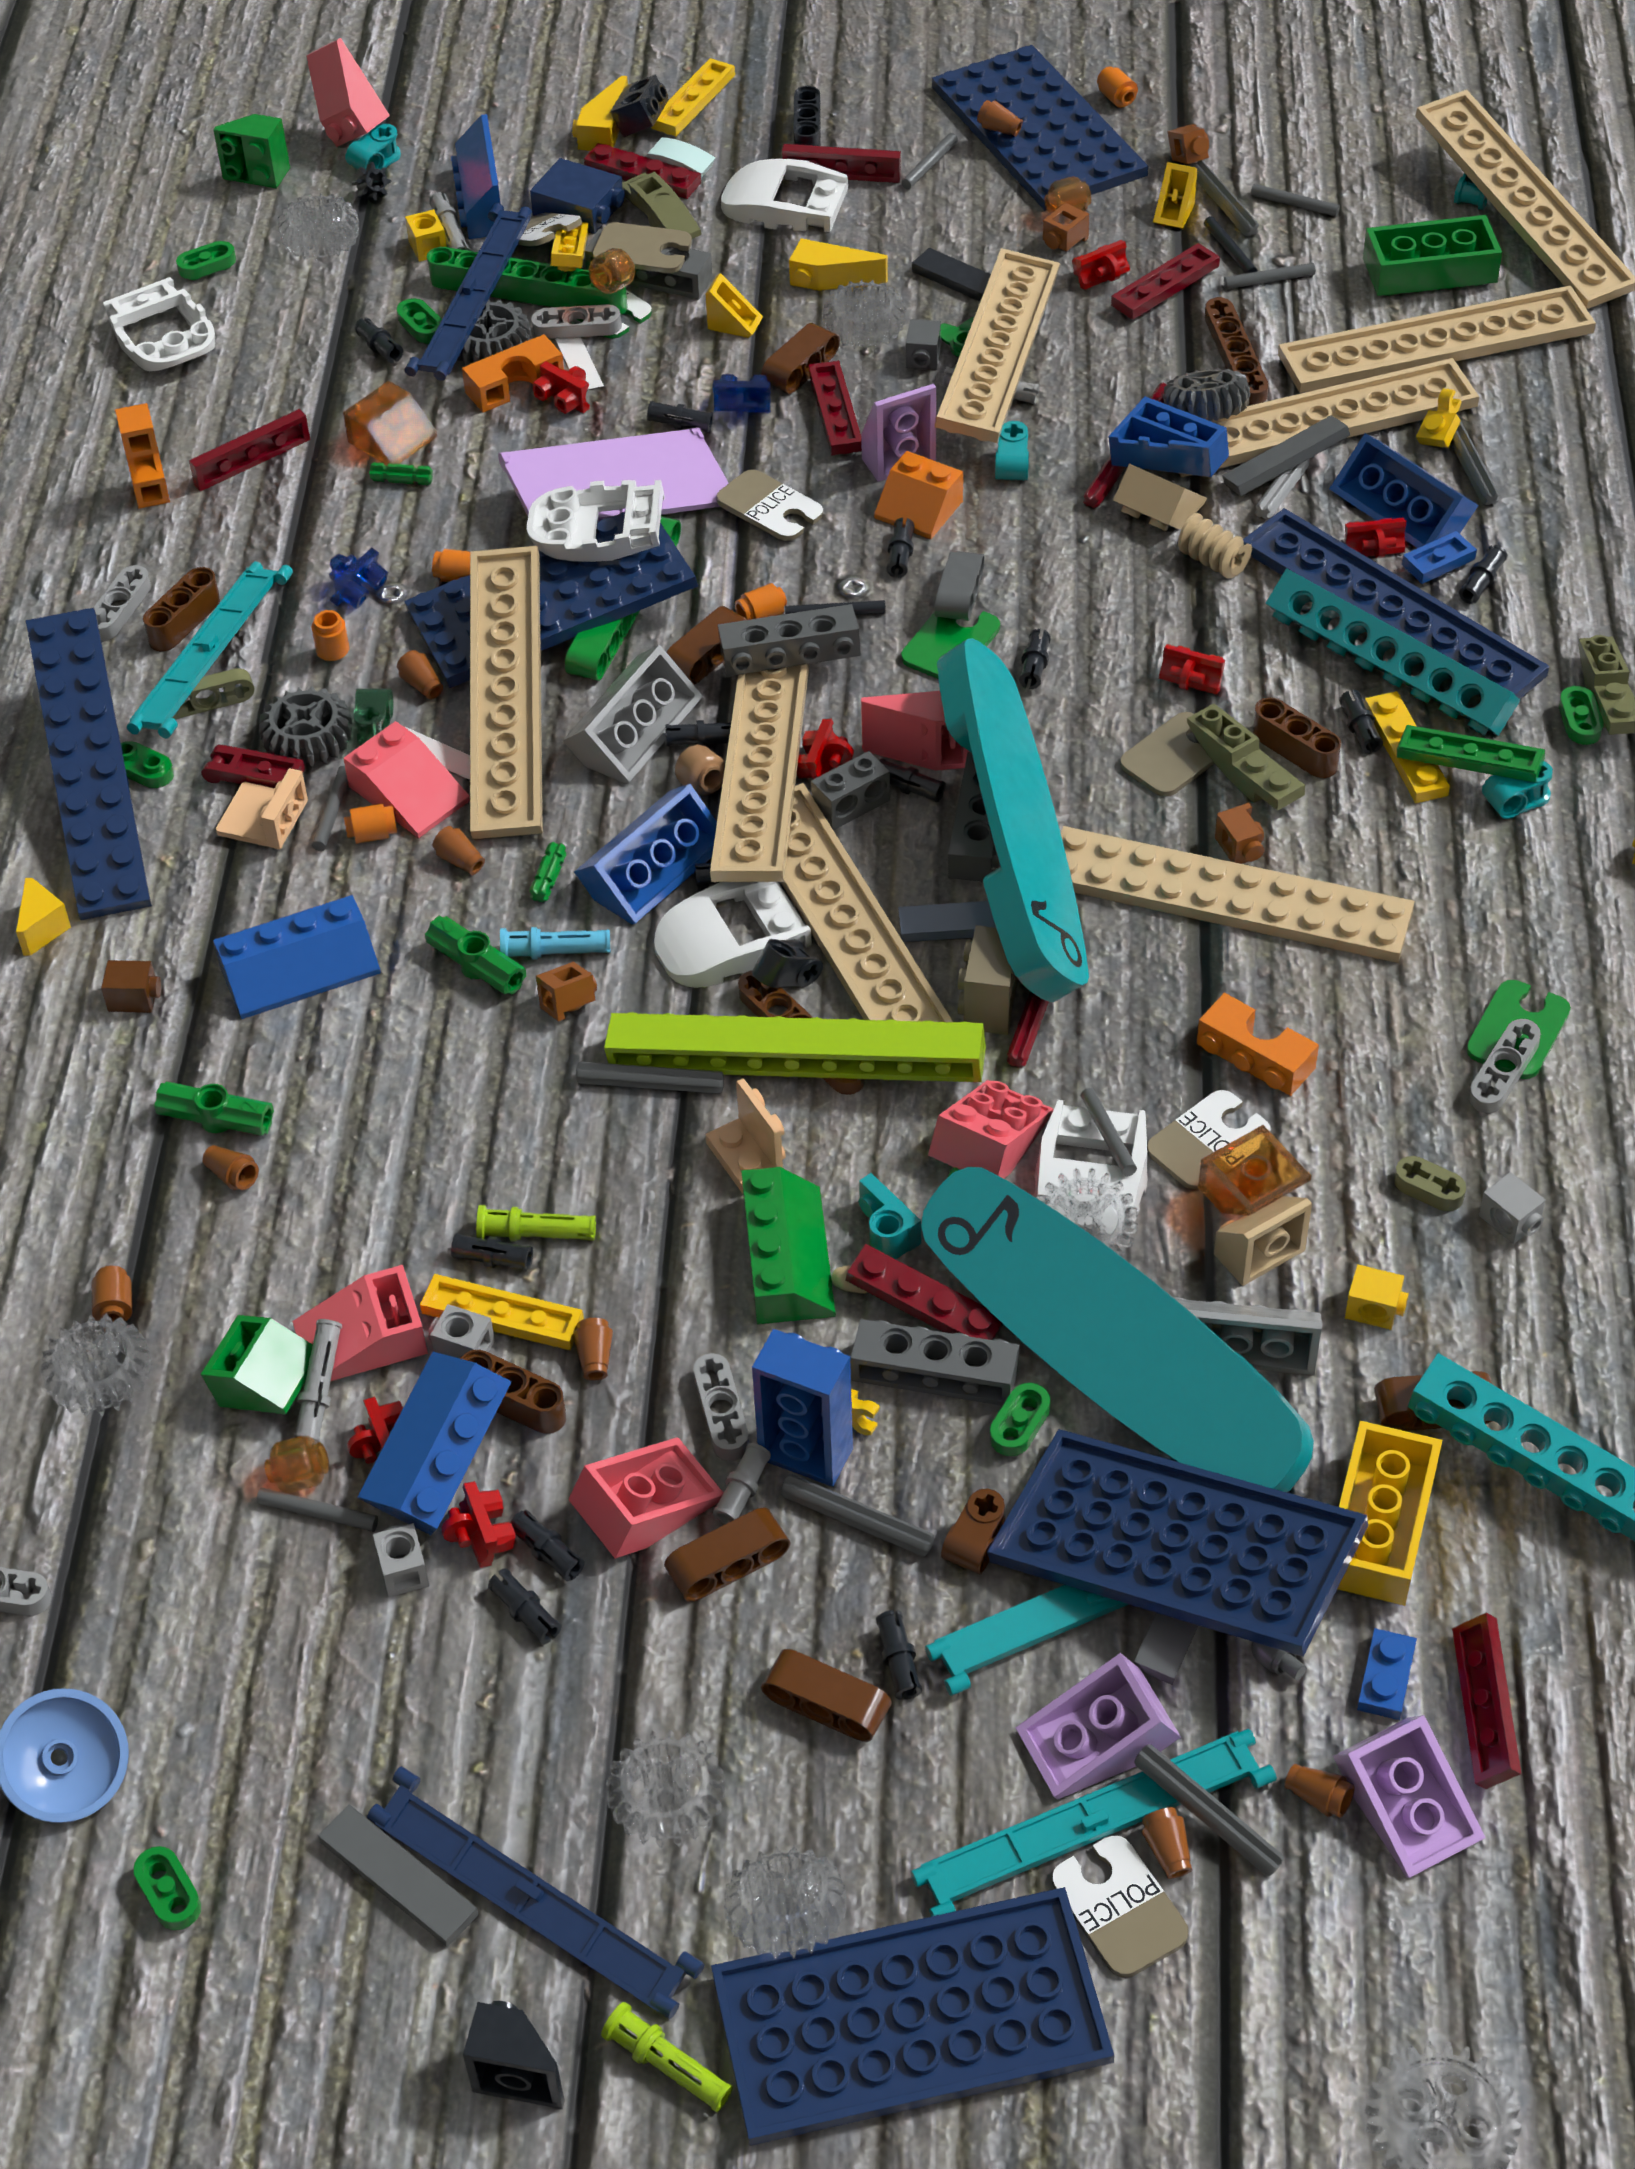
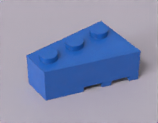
M1146 396L1108 436L1111 464L1115 466L1128 467L1131 464L1140 469L1212 477L1229 457L1226 427Z

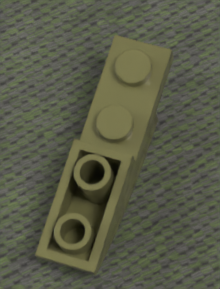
M642 173L622 183L625 198L647 215L651 227L685 231L691 235L692 239L702 235L699 226L686 206L657 173Z
M1595 635L1591 638H1580L1578 647L1585 685L1596 697L1604 721L1603 728L1607 729L1609 735L1635 733V697L1628 685L1630 672L1613 636Z
M1215 703L1187 718V724L1216 766L1254 803L1263 799L1278 811L1305 795V784L1259 749V738Z

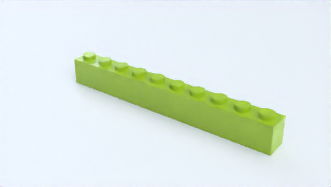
M629 1012L611 1013L604 1049L607 1061L610 1064L720 1071L724 1075L982 1083L986 1044L983 1023L966 1021H896L892 1019L859 1020L855 1018L822 1019L818 1017L785 1018L781 1016L748 1017L744 1015L711 1016L707 1014L674 1015L670 1013L638 1014Z

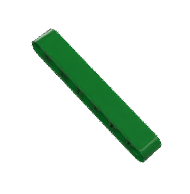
M437 247L430 250L426 257L432 285L440 289L458 291L478 252L449 247ZM510 258L490 296L549 307L614 305L619 309L620 315L624 314L628 308L625 281L621 276L577 268L575 271H561L558 269V266Z
M661 517L660 523L675 546H677L681 534V522ZM640 611L608 624L577 633L566 655V673L600 681Z

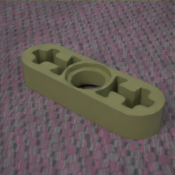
M236 668L204 676L189 695L190 700H185L172 718L179 719L248 700L255 691L249 672L245 669ZM200 691H213L207 698L196 697Z

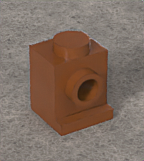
M1190 124L1167 131L1172 161L1190 164L1209 158V138L1204 128L1197 127L1196 124ZM1179 139L1182 141L1183 152H1181Z
M1066 202L1043 220V240L1051 249L1060 248L1067 252L1080 240L1085 242L1089 237V213Z
M1249 803L1219 812L1216 817L1215 839L1230 861L1239 864L1255 861L1265 851L1261 844L1264 841V832L1260 823L1254 822L1251 818L1252 806Z
M574 961L536 975L540 1008L558 1022L565 1019L564 1012L576 1011L583 1005L596 1001L597 983L593 974Z

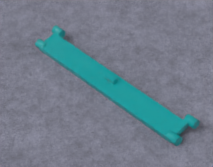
M254 561L245 569L130 718L127 730L131 734L137 735L142 728L158 730V734L165 739L172 735L178 727L177 721L172 717L275 582L284 585L293 574L292 568L288 565H282L278 571L263 569L261 563Z
M1063 1585L938 1638L933 1643L925 1646V1652L931 1662L940 1658L943 1660L952 1676L944 1680V1684L949 1695L953 1696L971 1688L968 1673L1129 1604Z
M1249 1728L1240 1732L1236 1731L1170 1759L1209 1793L1248 1776L1255 1789L1277 1781L1273 1767L1268 1764L1260 1768L1248 1749L1256 1744L1255 1737ZM1142 1771L921 1864L920 1867L911 1870L910 1874L917 1888L928 1884L938 1904L929 1909L931 1917L954 1912L956 1909L952 1902L1140 1823L1143 1817L1156 1810L1168 1807L1175 1808L1182 1804Z

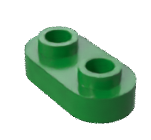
M216 241L180 254L176 259L178 273L185 279L198 280L203 276L227 270L236 262L234 246L231 243Z
M406 299L397 306L399 323L417 341L429 344L442 318L421 299Z
M1582 686L1567 687L1561 693L1559 711L1568 737L1582 745L1598 742L1602 736L1604 721L1594 693Z
M125 741L121 743L127 778L148 788H161L172 781L174 771L171 760L167 756L137 742Z
M1024 1383L1012 1390L990 1427V1442L995 1451L1005 1456H1017L1029 1448L1049 1415L1050 1396L1045 1388L1035 1383ZM1025 1407H1033V1408H1035V1410H1033V1411H1026V1410L1023 1409V1408H1025ZM1014 1437L1016 1440H1006L1005 1438Z
M162 1846L151 1847L143 1851L135 1861L134 1876L158 1921L170 1930H182L191 1926L200 1915L201 1901L177 1856L172 1850ZM166 1871V1874L160 1879L152 1878L156 1872ZM176 1906H186L184 1911L177 1914L172 1913Z

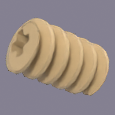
M1199 513L1192 514L1185 521L1178 539L1179 550L1183 554L1190 555L1192 559L1200 561L1204 566L1210 567L1215 572H1220L1225 578H1233L1240 574L1251 557V544L1244 545L1242 537L1235 536L1233 538L1231 531L1225 530L1223 532L1221 525L1216 524L1213 526V522L1210 519L1203 520V516Z

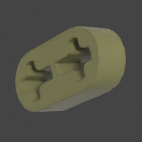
M1407 1156L1397 1163L1394 1182L1398 1190L1442 1211H1454L1463 1205L1466 1182L1456 1173L1417 1156ZM1412 1173L1418 1174V1175H1415L1413 1178H1408V1177H1407V1176L1412 1175ZM1447 1189L1453 1190L1448 1195L1442 1193L1447 1191Z

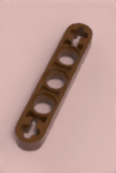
M1222 297L1208 300L1205 304V322L1226 369L1238 371V369L1252 370L1251 372L1238 371L1246 375L1248 385H1252L1250 387L1249 405L1265 402L1268 395V381L1233 303ZM1221 330H1232L1234 332L1224 333ZM1239 349L1243 352H1231L1229 350Z
M752 970L740 976L738 980L739 998L757 1017L813 1018L783 988H772L759 982L753 976ZM760 987L762 991V996L764 997L763 999L761 997V993L757 990ZM775 1005H782L787 1008V1011L781 1015H773L768 1012ZM823 1078L835 1091L845 1095L859 1092L865 1084V1079Z

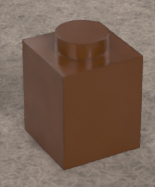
M107 961L101 990L108 1012L152 1013L154 999L159 998L161 994V979L159 976H155L151 961Z

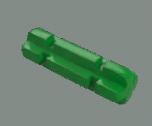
M373 462L370 465V478L377 482H384L387 479L390 483L414 484L418 482V485H430L433 480V470L429 466H418L416 468L414 465L391 463L386 466L384 463Z
M551 842L547 845L544 853L546 855L542 857L534 877L535 880L529 889L531 893L530 898L533 901L544 903L549 899L552 892L550 889L554 887L562 867L561 864L567 855L564 844Z

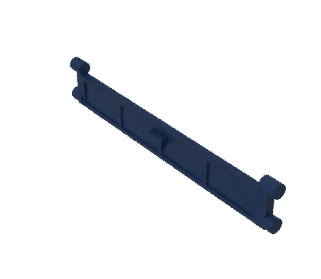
M500 203L492 205L488 218L494 224L421 359L417 357L409 359L404 369L408 376H415L419 370L432 372L437 380L444 381L447 375L450 374L530 221L532 210L529 207L525 206L521 208L520 212L504 210Z
M403 1766L396 1770L392 1781L399 1785V1788L385 1808L375 1804L370 1809L367 1815L368 1820L668 2019H671L676 2014L680 2004L672 1999V1996L686 1974L693 1979L699 1977L705 1965L702 1961L684 1951L679 1956L675 1966L413 1795L412 1793L420 1784V1777Z

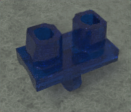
M722 374L720 380H713L714 411L736 412L737 420H744L745 412L771 413V387L765 375H753L750 381H738L734 374Z
M371 547L358 560L352 554L348 557L336 554L331 558L330 567L332 571L329 573V577L334 581L333 585L335 588V593L330 597L332 603L338 606L341 602L345 601L358 609L368 598L369 591L361 585L364 581L375 590H378L386 583L389 572L377 562L379 557L378 551Z

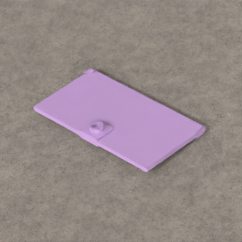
M700 428L501 452L498 454L499 463L503 471L506 472L527 516L532 503L544 493L567 486H573L576 491L590 488V482L604 481L605 486H621L622 480H636V485L639 487L654 485L655 480H661L665 500L662 502L661 515L720 507L717 503V493L729 484L706 444ZM626 508L599 512L597 522L625 512Z

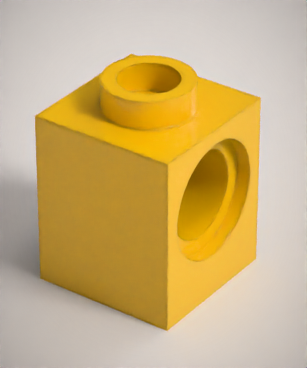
M434 209L405 216L408 241L419 262L427 260L426 256L430 250L437 247H447L444 228Z
M1357 1264L1348 1295L1345 1319L1392 1330L1395 1316H1404L1409 1293L1402 1292L1404 1275Z

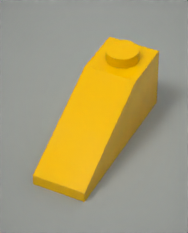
M620 76L581 108L578 120L574 119L572 134L573 137L577 138L578 150L591 151L597 143L606 144L611 147L615 146L620 130L610 111L625 86L628 85L627 76Z
M801 238L789 259L790 285L820 291L886 284L888 281V255Z

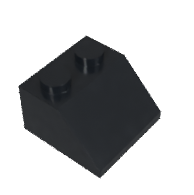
M493 2001L491 2004L477 2002L463 2052L472 2092L563 2109L565 2099L557 2062L525 2012L506 2001Z

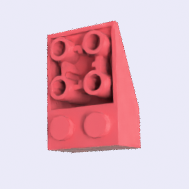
M940 691L861 698L862 751H870L872 754L935 771L965 768L967 752L970 751L958 744L949 733L945 723Z
M987 1080L938 1115L928 1156L950 1166L957 1167L959 1170L966 1167H982L1004 1179L1015 1169L1051 1117L1054 1109L1042 1104V1101L1034 1096H1023L1010 1090L1002 1082Z
M403 1265L362 1276L292 1321L295 1333L311 1344L314 1341L317 1320L329 1319L342 1324L331 1381L428 1354L423 1327Z

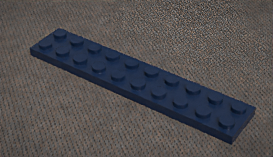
M1285 508L1243 539L1244 545L1251 544L1252 558L1280 575H1283L1286 568L1508 689L1519 699L1548 676L1549 665Z
M95 608L26 620L80 920L151 907L152 904Z

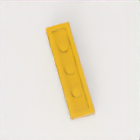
M710 58L668 100L651 129L667 135L677 136L735 76V66Z
M582 222L580 226L570 231L556 230V238H554L551 252V266H558V269L561 271H575L576 268H582L588 236V223Z
M1398 691L1365 698V707L1373 713L1376 730L1382 738L1383 745L1414 802L1420 803L1448 796L1450 786L1438 765L1397 758V747L1406 725L1416 726Z
M438 1274L433 1275L420 1303L421 1313L440 1318L447 1304L490 1317L493 1332L566 1350H571L575 1341L573 1333L577 1330V1323L584 1319L583 1310Z

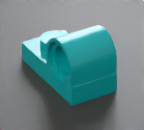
M872 1173L859 1180V1206L864 1214L870 1218L869 1245L894 1259L921 1244V1219Z

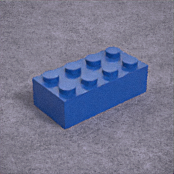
M773 1329L752 1366L757 1444L770 1452L771 1457L767 1463L833 1487L853 1450L850 1356L843 1354L834 1347H823L806 1341L798 1334L784 1333Z

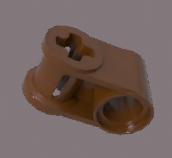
M988 1488L979 1489L969 1497L957 1522L951 1527L945 1538L941 1550V1558L979 1575L983 1573L989 1563L987 1551L1005 1522V1516L1003 1515L1005 1510L1004 1499L998 1492Z

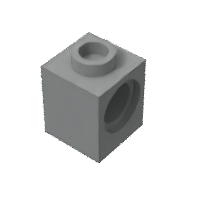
M1509 1172L1483 1193L1479 1217L1515 1244L1523 1236H1531L1541 1227L1544 1221L1542 1214L1546 1199L1512 1172Z
M447 1304L440 1318L436 1317L433 1320L429 1329V1339L432 1341L433 1351L456 1358H461L471 1350L489 1352L495 1342L490 1317Z
M414 1523L404 1526H391L382 1532L373 1534L389 1597L430 1586ZM398 1555H406L403 1558L394 1559Z

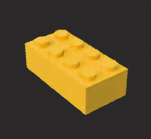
M1360 1421L1339 1507L1366 1514L1368 1528L1337 1588L1338 1590L1403 1606L1406 1605L1443 1440Z

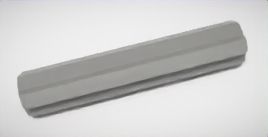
M1310 458L1277 476L1256 505L1257 510L1255 514L1257 517H1263L1265 520H1268L1273 516L1309 467Z

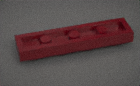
M597 143L584 158L585 166L622 176L624 181L630 180L642 173L651 174L655 172L671 187L678 197L688 199L701 184V173L617 149L606 144Z
M783 144L782 159L806 160L847 175V180L900 183L901 151Z
M1197 243L1111 296V306L1133 320L1218 268L1220 256Z
M840 361L809 364V377L831 456L861 452V434Z
M298 409L189 460L194 486L201 492L311 440L306 415Z
M867 1244L864 1245L847 1272L845 1281L941 1332L951 1334L963 1333L969 1337L994 1340L1003 1326V1323L985 1306Z
M1486 1612L1452 1628L1474 1780L1476 1785L1484 1789L1522 1774L1498 1622L1496 1617Z

